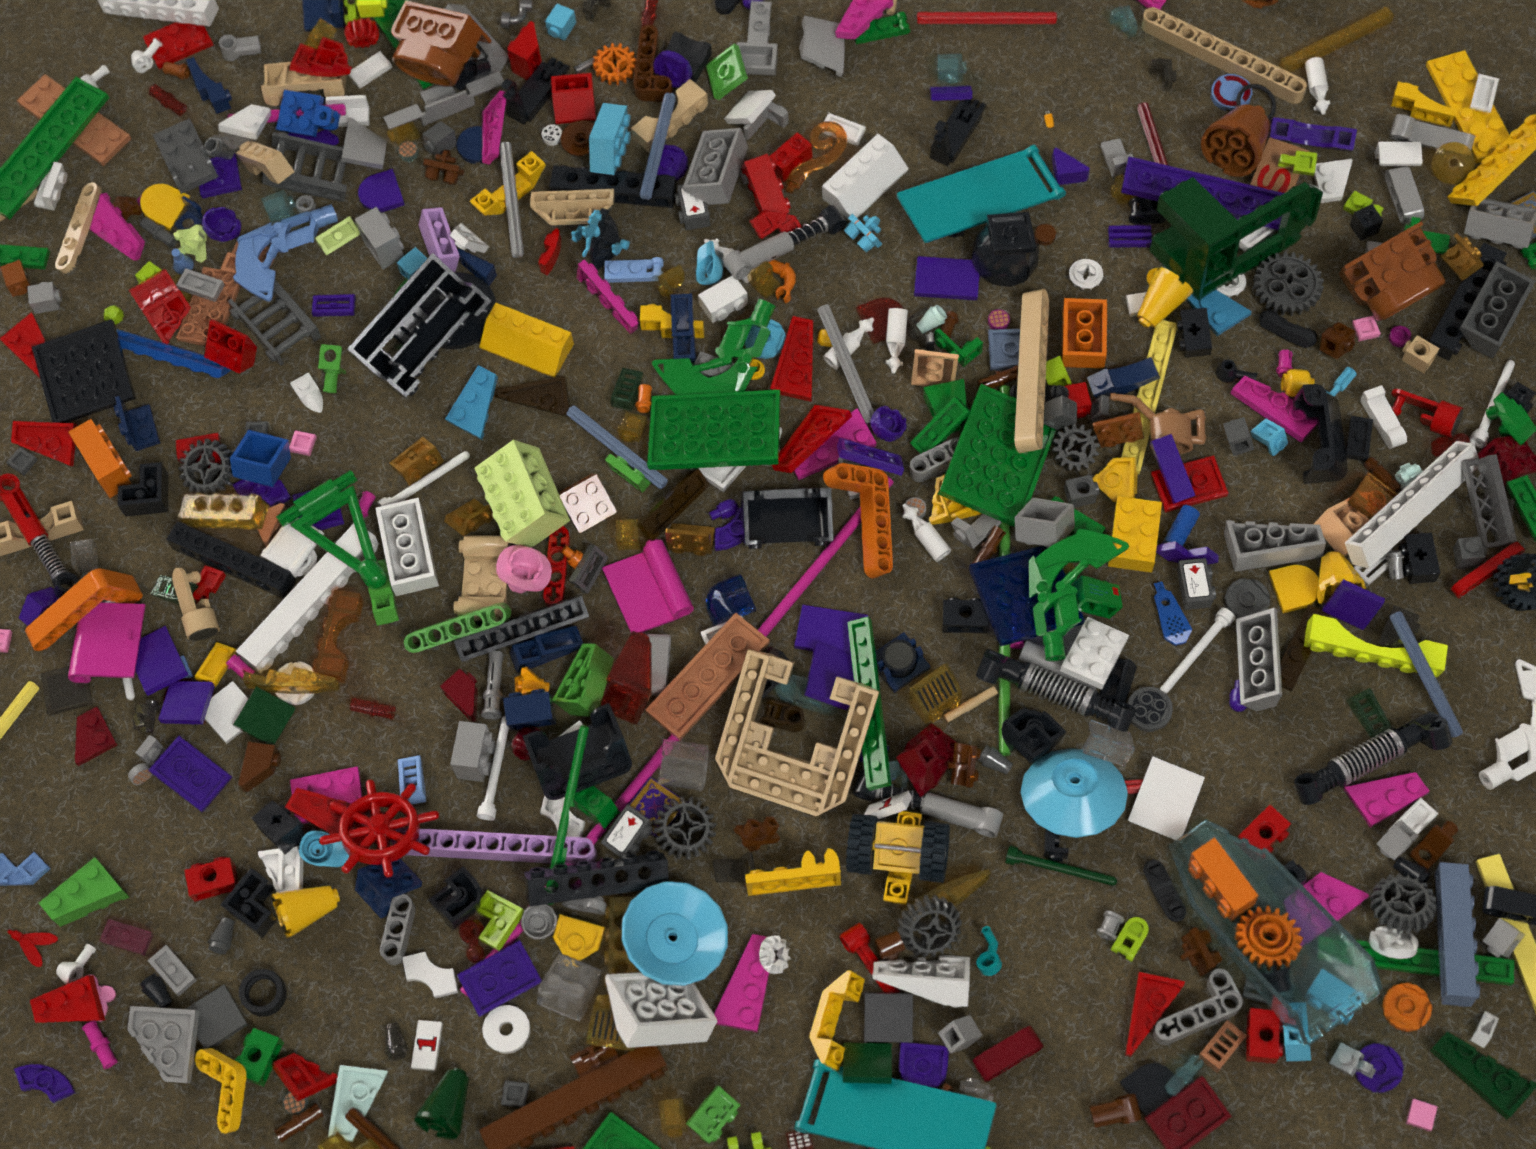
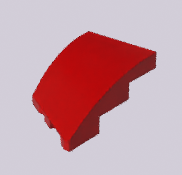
M323 37L318 49L300 43L290 63L289 70L312 76L335 77L349 75L352 67L348 65V57L344 52L343 44Z
M163 269L128 291L162 343L169 344V340L179 328L181 321L186 317L191 307L167 270Z

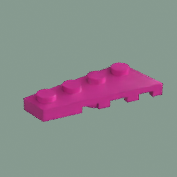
M585 259L578 264L576 278L580 283L585 281L587 290L592 295L597 293L600 303L607 310L611 308L613 310V317L632 334L638 328L637 316L625 308L622 298L619 295H614L610 284L598 276V271L592 263L588 264Z
M1244 376L1232 388L1230 393L1263 417L1284 428L1286 433L1301 443L1318 425L1317 419L1306 420L1304 412L1300 410L1294 411L1293 399H1290L1286 393L1274 392L1270 386Z
M752 934L714 1013L718 1020L716 1025L758 1032L769 978V972L763 968L759 958L760 946L763 940L767 938L766 936Z

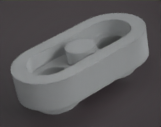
M600 896L562 902V905L569 909L594 914H604L607 906L603 902L604 898Z

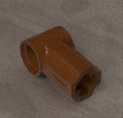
M897 930L875 939V944L882 961L897 960L900 952L905 950Z
M1136 1094L1122 1095L1116 1097L1113 1101L1089 1106L1095 1128L1119 1122L1121 1124H1128L1142 1119Z

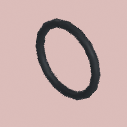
M1259 84L1244 86L1238 92L1237 106L1241 105L1240 100L1246 90L1250 88L1263 90L1272 102L1271 113L1267 116L1270 121L1275 115L1277 108L1272 92Z

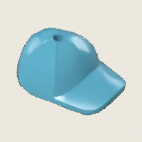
M713 241L705 243L698 249L696 280L702 285L715 284L723 275V261L715 254Z
M310 831L302 837L299 855L305 862L311 865L341 867L349 858L341 841L327 845L319 843L321 836L329 835L326 832Z

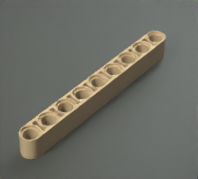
M1151 7L1144 11L1142 29L1147 34L1230 74L1242 76L1250 84L1262 85L1271 91L1273 95L1289 103L1298 104L1303 100L1307 84L1302 78L1157 8Z
M1045 289L1022 294L1015 421V446L1018 453L1041 450L1043 446L1049 297Z

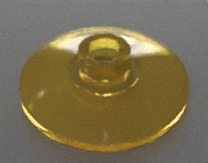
M1446 143L1434 153L1431 163L1432 171L1436 178L1443 183L1459 184L1474 170V155L1462 143ZM1451 159L1458 161L1456 167L1450 165Z

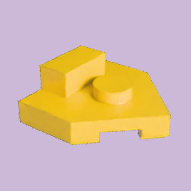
M1113 458L1099 474L1092 478L1093 482L1098 483L1099 489L1111 501L1116 502L1118 496L1135 498L1138 477L1136 458Z
M559 914L553 938L569 967L600 949L606 927Z

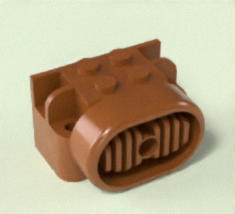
M406 0L391 29L392 35L400 42L393 55L394 64L400 70L418 80L445 87H452L457 83L462 70H464L465 63L470 57L479 58L481 52L476 48L478 41L489 44L492 41L469 14Z
M1422 222L1415 224L1344 265L1338 273L1355 302L1360 305H1368L1377 321H1383L1434 292L1446 282L1435 263L1436 254L1431 246L1432 243L1430 239L1427 240L1421 230Z

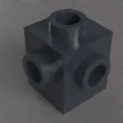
M1516 382L1510 390L1506 388L1503 392L1510 399L1513 398L1518 405L1521 404L1527 414L1532 409L1534 404L1531 402L1536 392Z

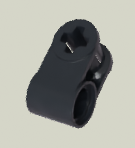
M1133 197L1128 201L1130 207L1128 220L1130 223L1160 224L1166 221L1156 211L1158 201L1141 197Z

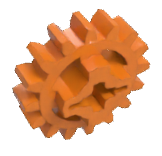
M611 43L610 48L604 45V51L597 50V56H594L593 69L595 70L596 77H601V82L608 80V85L615 82L618 86L619 81L627 83V77L633 78L636 58L634 57V52H629L628 46L623 49L622 44L615 47Z

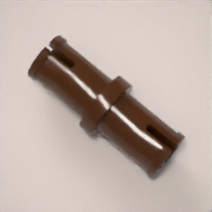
M1018 365L1001 372L999 370L995 371L993 375L977 380L978 387L980 384H983L990 388H995L1018 379Z
M994 526L986 541L980 545L981 550L972 562V565L984 571L992 555H996L997 547L1006 532Z
M315 1103L299 1115L294 1114L292 1116L293 1119L274 1129L281 1143H283L299 1131L304 1132L306 1130L305 1127L324 1117L317 1103Z

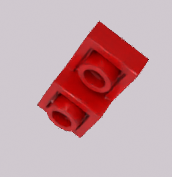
M557 228L546 236L544 240L546 252L541 254L538 262L541 273L547 276L553 269L561 249V235Z

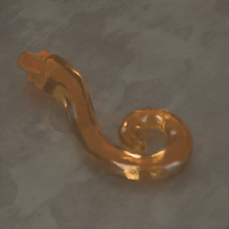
M824 121L812 129L810 142L814 148L828 150L832 146V138L829 137L824 141L818 139L819 135L823 132L835 134L837 142L834 148L827 154L803 162L790 172L785 181L788 185L786 187L788 193L792 194L795 189H800L810 174L832 164L843 154L847 145V134L839 123Z

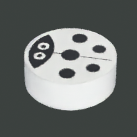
M548 125L542 130V139L545 144L555 146L561 142L562 131L557 125Z

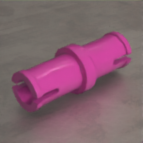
M91 1021L84 1025L82 1030L91 1043L90 1048L92 1052H96L103 1068L109 1069L117 1064L118 1060L109 1047L110 1042L108 1038H104L97 1025V1021Z

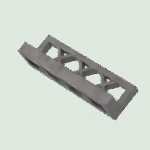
M1497 454L1489 455L1482 459L1462 462L1478 536L1481 537L1482 544H1485L1486 548H1493L1516 542L1517 539ZM1478 465L1480 472L1478 478L1472 475L1470 466ZM1478 486L1484 490L1485 496L1483 500L1477 496L1476 489ZM1483 508L1489 511L1490 518L1488 521L1482 518L1481 511ZM1488 529L1494 533L1496 542L1488 543L1486 536Z

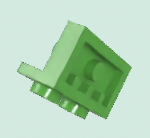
M610 453L605 459L612 471L641 493L651 484L642 472L636 468L633 469L622 457L618 456L616 458Z
M716 1085L686 1122V1125L698 1134L702 1141L710 1144L711 1141L715 1142L723 1132L721 1129L726 1122L730 1123L737 1116V1109L740 1104L720 1086Z

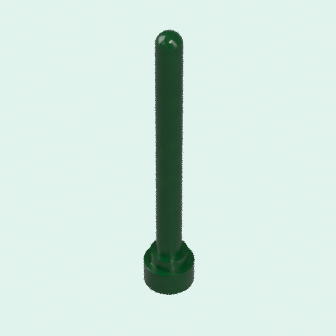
M1009 845L1005 864L1014 866V864L1021 862L1111 886L1117 884V879L1114 876L1023 854L1015 846Z

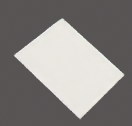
M1152 756L1128 821L1176 841H1181L1205 777Z

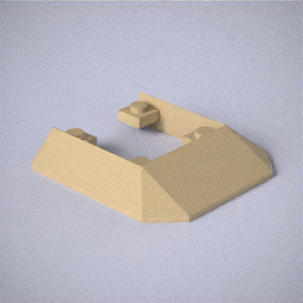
M748 649L715 757L729 787L816 817L846 802L879 691L863 683H857L839 676L836 677L830 699L850 705L838 748L817 742L811 762L770 749L769 745L775 727L755 721L767 679L787 685L794 662L774 656V654Z

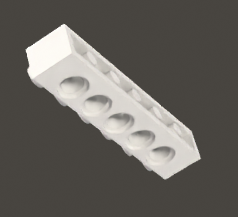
M98 0L103 12L107 14L211 26L219 10L215 0Z

